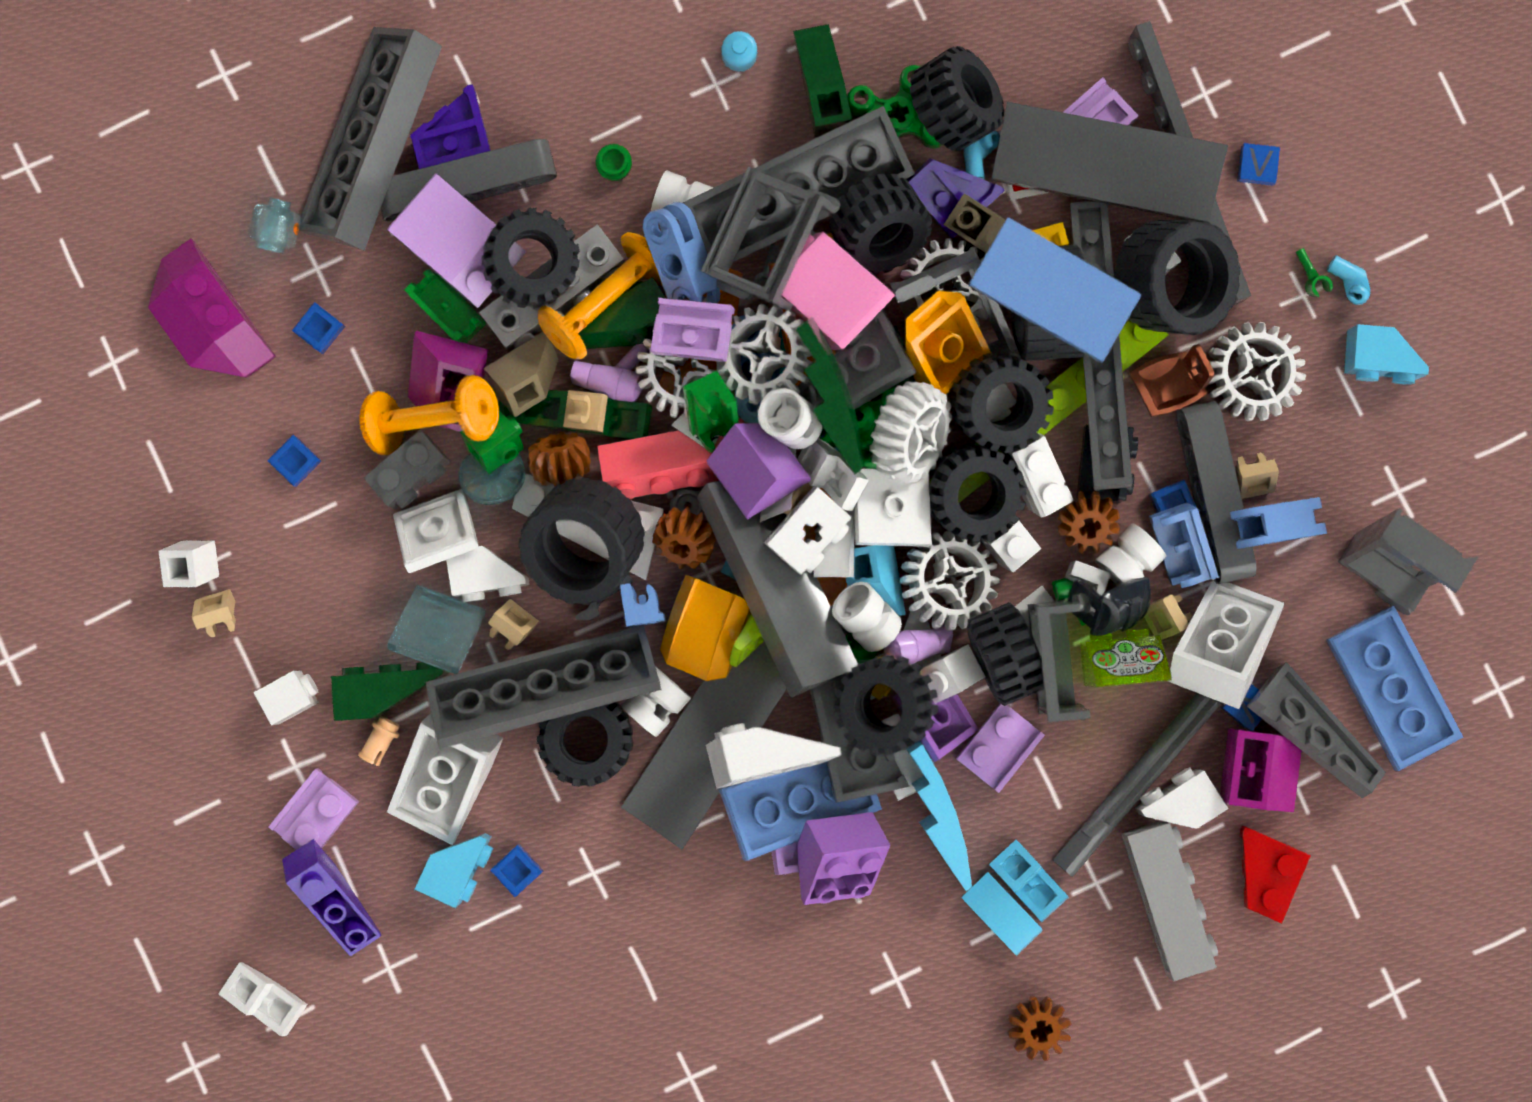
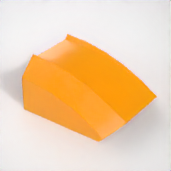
M937 291L906 318V350L917 372L913 374L915 380L918 383L924 382L933 385L934 388L939 389L944 394L950 391L949 389L953 386L954 382L957 383L962 379L958 375L962 369L967 371L971 369L970 361L975 358L983 361V355L991 353L965 297L960 292Z
M685 575L673 605L660 648L666 664L705 681L726 678L732 667L729 659L733 645L751 616L745 599L697 578Z

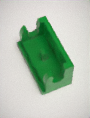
M430 269L424 271L423 275L425 277L418 284L410 283L404 291L452 340L467 344L487 322L437 273H433Z
M717 371L683 386L689 431L692 436L697 435L704 448L711 453L715 450V444L711 441V438L717 435L725 437L734 424H739L736 399Z

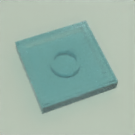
M417 584L388 641L387 649L453 674H458L483 622L486 609L467 602L463 603L461 600Z

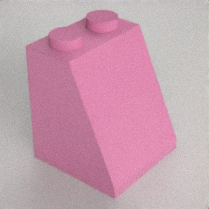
M821 232L814 234V236L809 234L781 298L793 304L791 311L796 314V320L802 319L805 322L813 317L831 350H843L895 295L828 235Z

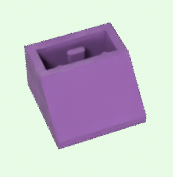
M873 812L807 820L805 822L797 844L801 900L804 905L829 903L849 898L858 899L871 894L890 848V843Z

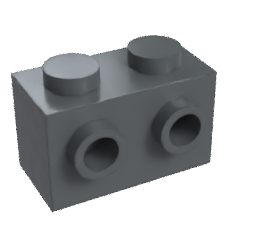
M419 430L368 473L364 479L388 507L393 509L397 507L404 508L418 496L416 491L427 482L432 484L446 472L445 467L451 461L428 434Z

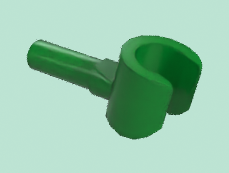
M1304 248L1296 251L1308 278L1305 284L1307 294L1312 297H1319L1315 288L1318 280L1322 283L1326 292H1331L1333 289L1331 279L1318 274Z
M1062 578L1052 582V590L1057 601L1068 599L1073 581L1068 578ZM1078 618L1081 626L1086 625Z

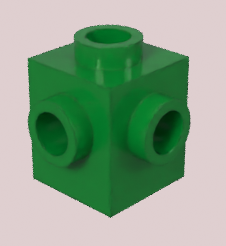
M500 410L496 429L489 439L474 441V439L468 438V435L463 430L460 432L467 451L488 474L501 465L513 461L519 452L524 449L519 436L523 433L522 428L512 415L509 414L505 417Z

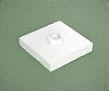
M862 469L861 472L869 481L854 507L856 545L925 547L931 545L929 472L926 478H920L917 483L909 482L907 484L891 480L889 477L884 476L883 473L877 471V469Z
M462 489L393 514L404 566L408 573L479 548L468 502Z

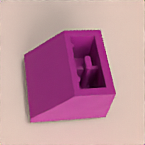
M416 331L413 341L408 398L415 406L455 400L456 389H458L457 385H459V382L464 377L476 375L484 379L485 371L483 368L486 367L488 349ZM459 423L440 425V427L460 432L463 430Z
M1228 728L1220 796L1224 803L1262 810L1294 812L1302 750L1285 736Z

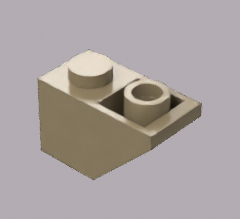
M964 193L944 225L987 253L1006 219Z
M542 332L483 369L496 397L516 417L547 397L558 357L553 343Z

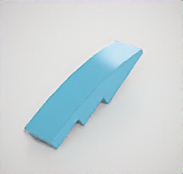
M918 741L906 748L924 775L913 782L912 786L931 813L919 823L962 887L967 891L972 887L967 849L957 813L939 772L924 746Z

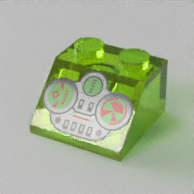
M1149 629L1126 631L1127 638L1112 639V633L1102 636L1089 634V642H1080L1084 686L1104 687L1172 680L1160 635L1149 636Z

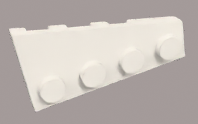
M521 473L512 509L529 517L554 488V485L541 486L540 482L534 481L532 475ZM632 501L633 506L642 518L641 522L644 527L645 536L643 537V550L630 572L646 580L655 544L652 543L653 533L659 518L663 516L664 509ZM573 520L556 521L557 531L560 535L609 560L604 542L590 527Z

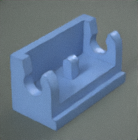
M1186 502L1149 516L1157 543L1166 554L1163 563L1171 585L1180 584L1181 588H1185L1219 577L1198 508Z
M631 584L620 585L627 627L631 628L666 622L665 614L660 612L658 594L651 585L648 584L646 587V592L649 596L648 601L646 596L641 594L639 596V604L636 601L637 594Z

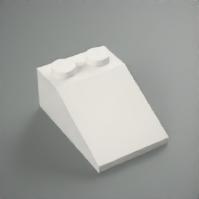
M1213 579L1173 653L1168 682L1239 709L1257 672L1283 610L1284 603L1228 582L1216 584Z
M430 713L420 723L387 813L453 845L492 768L503 737L494 734L439 749Z
M744 724L723 728L721 732L715 733L716 739L706 745L716 789L822 764L841 755L839 747L758 727L746 730Z

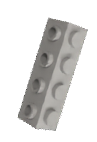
M598 224L574 241L575 244H579L580 252L577 256L580 264L572 284L556 301L550 304H543L542 306H549V308L551 307L558 314L560 313L561 316H564V312L572 306H576L625 262L624 258ZM552 259L548 260L526 278L540 279L546 276L552 267ZM501 295L479 313L505 348L511 352L534 338L533 335L541 330L538 323L539 308H533V306L520 308L517 307V303L512 301L508 304L502 300L504 297Z
M1158 821L1121 833L1166 976L1172 981H1177L1217 968L1213 957L1218 956V950L1212 935H1206L1202 921L1206 920L1207 917L1201 900L1199 898L1194 899L1190 885L1195 884V879L1189 863H1183L1179 849L1183 848V841L1176 826L1171 827L1169 822Z

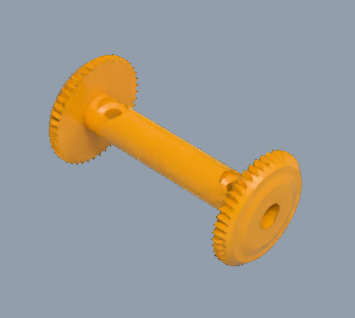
M631 232L622 235L620 238L621 246L628 260L565 316H561L560 313L558 314L557 311L551 307L549 308V306H542L538 309V323L542 331L563 354L573 359H583L587 354V349L578 333L642 276H645L646 279L653 277L657 285L663 286L645 237Z
M476 375L466 376L459 382V385H457L458 389H456L457 393H455L456 397H454L455 400L404 409H400L396 400L391 395H388V393L375 391L367 395L362 403L359 414L360 430L371 450L383 456L392 454L400 447L399 445L403 442L404 431L459 423L463 432L471 440L484 441L491 437L498 423L499 408L496 395L491 386L482 377Z

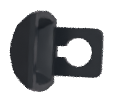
M1148 577L1134 579L1109 590L1101 596L1083 580L1078 579L1073 582L1068 602H1072V595L1083 593L1088 597L1091 607L1095 609V613L1093 611L1087 613L1084 610L1071 613L1091 628L1089 634L1102 636L1118 630L1123 632L1133 628L1148 612L1151 599L1150 581Z

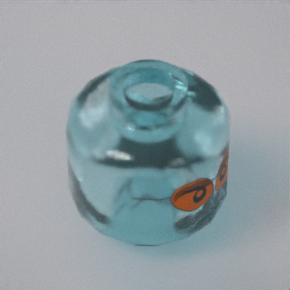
M270 197L268 204L259 203L254 206L248 235L252 240L256 241L255 247L284 254L285 249H291L296 245L301 216L297 212L290 210L292 203Z

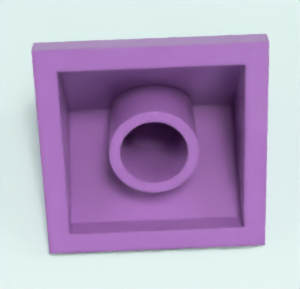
M760 423L734 424L707 459L708 466L747 519L811 481V477L790 449L762 429Z
M898 694L892 696V699L902 713L901 700ZM957 694L936 704L932 699V704L938 705V712L931 717L935 722L932 728L925 732L927 735L920 742L933 762L941 759L979 730Z

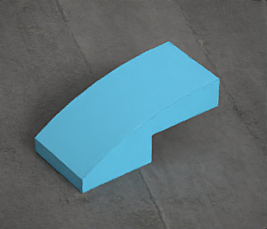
M1017 839L989 864L1041 922L1069 898Z
M988 872L961 897L1016 956L1043 931L1032 917Z

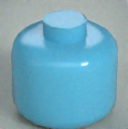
M742 31L729 34L723 40L721 46L724 64L729 69L737 72L750 69L757 59V44L754 38Z

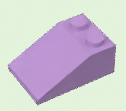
M435 173L390 224L387 230L462 297L477 308L492 292L490 289L492 285L489 280H485L483 274L485 269L484 265H482L481 257L488 235L496 224ZM516 242L513 243L508 254L512 267L526 253Z

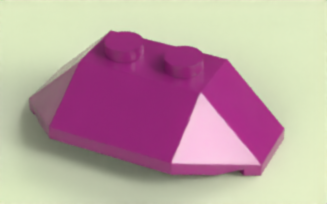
M192 238L161 259L148 308L190 367L247 378L276 357Z

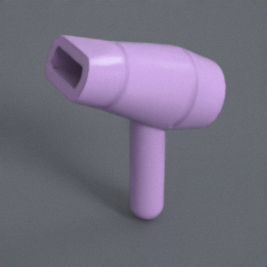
M637 344L632 347L616 366L593 365L591 363L574 361L570 374L571 382L582 388H588V390L595 393L605 394L613 400L635 402L642 392L638 383L643 379L641 375H637L632 369L640 361L637 358L638 352L648 353L650 350L643 344Z
M945 625L938 629L904 630L899 632L896 638L883 648L885 656L894 655L895 659L902 656L909 659L908 664H914L936 654L950 653L953 632L947 631Z

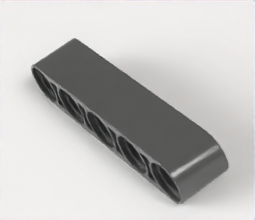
M535 139L393 176L382 203L381 212L384 221L393 222L435 173L469 202L549 182L557 177L549 142L547 139Z
M1216 401L1182 408L1176 414L1177 427L1194 502L1198 508L1219 576L1214 581L1216 584H1223L1254 577L1256 575V560L1253 547L1236 548V541L1241 538L1238 522L1231 520L1230 512L1242 510L1244 507L1221 409Z

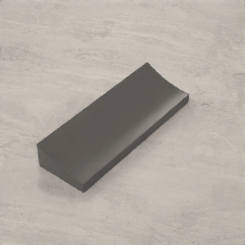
M373 27L299 220V231L307 235L331 240L365 251L442 46L414 29Z
M1007 102L991 179L995 182L1189 221H1205L1210 223L1228 145Z
M884 106L753 168L756 171L804 190L814 189L836 199L846 195L850 187L862 183L861 180L868 177L873 179L878 174H884L886 177L889 174H896L899 178L903 177L906 179L915 174ZM745 173L683 202L694 215L707 254L710 252ZM767 187L733 262L788 236L803 201ZM821 209L815 222L830 216L831 213Z
M720 481L707 483L697 495V498L790 697L792 698L851 673V669L857 666L858 663L838 621L832 615V608L817 577H814V571L809 573L805 570L802 574L795 572L764 544L765 540L787 515L781 513L760 522L761 512L747 519Z
M644 625L426 682L435 737L439 749L661 690Z
M765 641L737 667L732 666L726 678L710 681L704 680L621 807L681 850H683L720 793L719 789H716L706 745L716 739L715 733L721 732L723 728L744 724L746 730L756 727L762 728L787 690Z

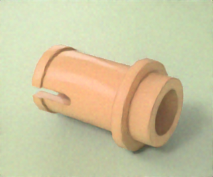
M380 716L378 721H373L372 726L374 728L363 749L358 754L360 758L370 764L374 763L376 766H380L381 760L393 738L399 737L397 731L400 726L383 716Z

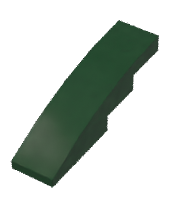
M811 317L795 330L816 360L804 369L824 400L812 411L854 474L862 470L865 464L858 420L849 389L833 351L815 320Z
M549 390L544 400L514 417L518 424L523 426L631 440L648 436L652 405L608 398L603 432L574 430L563 427L568 392ZM499 400L498 408L505 417L509 414L513 416Z

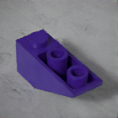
M314 839L282 859L286 884L350 957L381 937L380 931L335 863Z

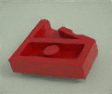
M1242 825L1240 837L1243 840L1244 860H1242V875L1245 878V887L1243 889L1244 907L1282 924L1311 855Z

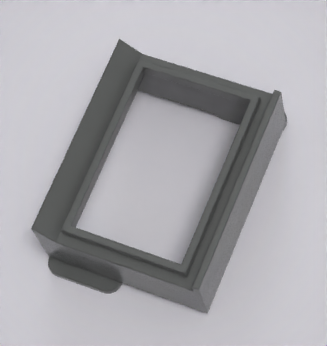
M748 167L701 271L716 279L717 287L724 292L743 300H748L753 295L790 311L793 304L781 298V295L820 210L835 214L840 207L839 200L814 189L804 190ZM768 187L801 200L803 204L765 287H762L728 271L763 194Z
M973 247L961 255L902 282L890 283L905 318L919 308L915 300L916 296L969 271L971 278H973L981 264ZM978 292L998 339L988 344L991 353L996 356L998 352L1007 353L1021 359L999 304Z
M1398 508L1358 531L1338 562L1377 588L1375 594L1380 599L1394 606L1401 613L1410 615L1416 609L1428 587L1438 582L1454 593L1458 592L1478 557H1461L1463 554L1408 516H1401L1402 509ZM1412 566L1418 567L1421 571L1416 570Z
M1072 595V602L1055 601L1027 604L1030 631L1042 659L1044 690L1036 693L1038 714H1046L1048 722L1091 718L1090 710L1080 703H1075L1066 615L1069 612L1083 611L1082 596Z

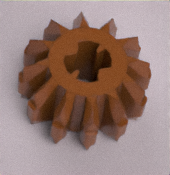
M563 431L556 435L549 433L548 437L538 438L536 444L528 447L529 470L533 475L534 481L540 482L541 486L553 484L556 487L558 484L565 483L566 480L581 479L583 475L590 472L591 455L589 446L586 444L585 438L578 437L577 433L565 434Z
M1096 490L1091 494L1090 499H1086L1084 492L1079 491L1078 502L1072 501L1065 506L1067 510L1058 512V520L1062 522L1058 526V532L1060 535L1066 536L1065 544L1068 547L1078 543V551L1083 554L1088 546H1092L1093 551L1098 554L1100 552L1099 543L1102 542L1108 546L1113 544L1111 534H1119L1120 525L1116 523L1120 519V513L1118 509H1112V499L1107 497L1100 501V494ZM1092 518L1094 524L1086 526L1084 520Z
M689 506L682 512L673 507L668 514H663L659 518L653 533L652 543L656 545V555L666 556V565L674 562L678 564L680 570L686 565L695 570L700 563H705L710 558L716 543V537L709 522L702 520L703 512L695 515L691 513Z
M1030 996V1008L1026 1009L1021 1002H1018L1016 1007L1022 1015L1020 1017L1009 1015V1022L1018 1027L1011 1028L1007 1033L1009 1038L1018 1039L1014 1045L1017 1052L1027 1048V1058L1034 1060L1038 1050H1040L1042 1059L1048 1061L1050 1058L1048 1049L1053 1048L1060 1055L1063 1050L1057 1042L1059 1040L1063 1042L1070 1041L1071 1036L1061 1030L1070 1027L1071 1021L1069 1018H1060L1064 1014L1065 1009L1060 1004L1052 1008V999L1046 996L1039 1007L1037 998ZM1041 1020L1048 1027L1042 1029L1043 1035L1037 1036L1033 1029L1037 1026L1036 1022Z

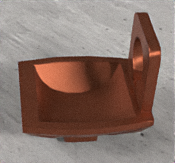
M1196 344L1191 347L1188 353L1184 351L1158 357L1132 370L1129 375L1150 416L1156 417L1185 408L1207 395L1205 387L1214 377V371L1202 347ZM1196 358L1202 366L1203 374H1198L1196 370Z

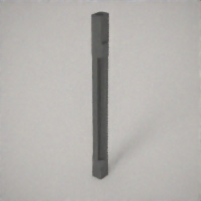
M1196 693L1053 861L1073 877L1222 702Z

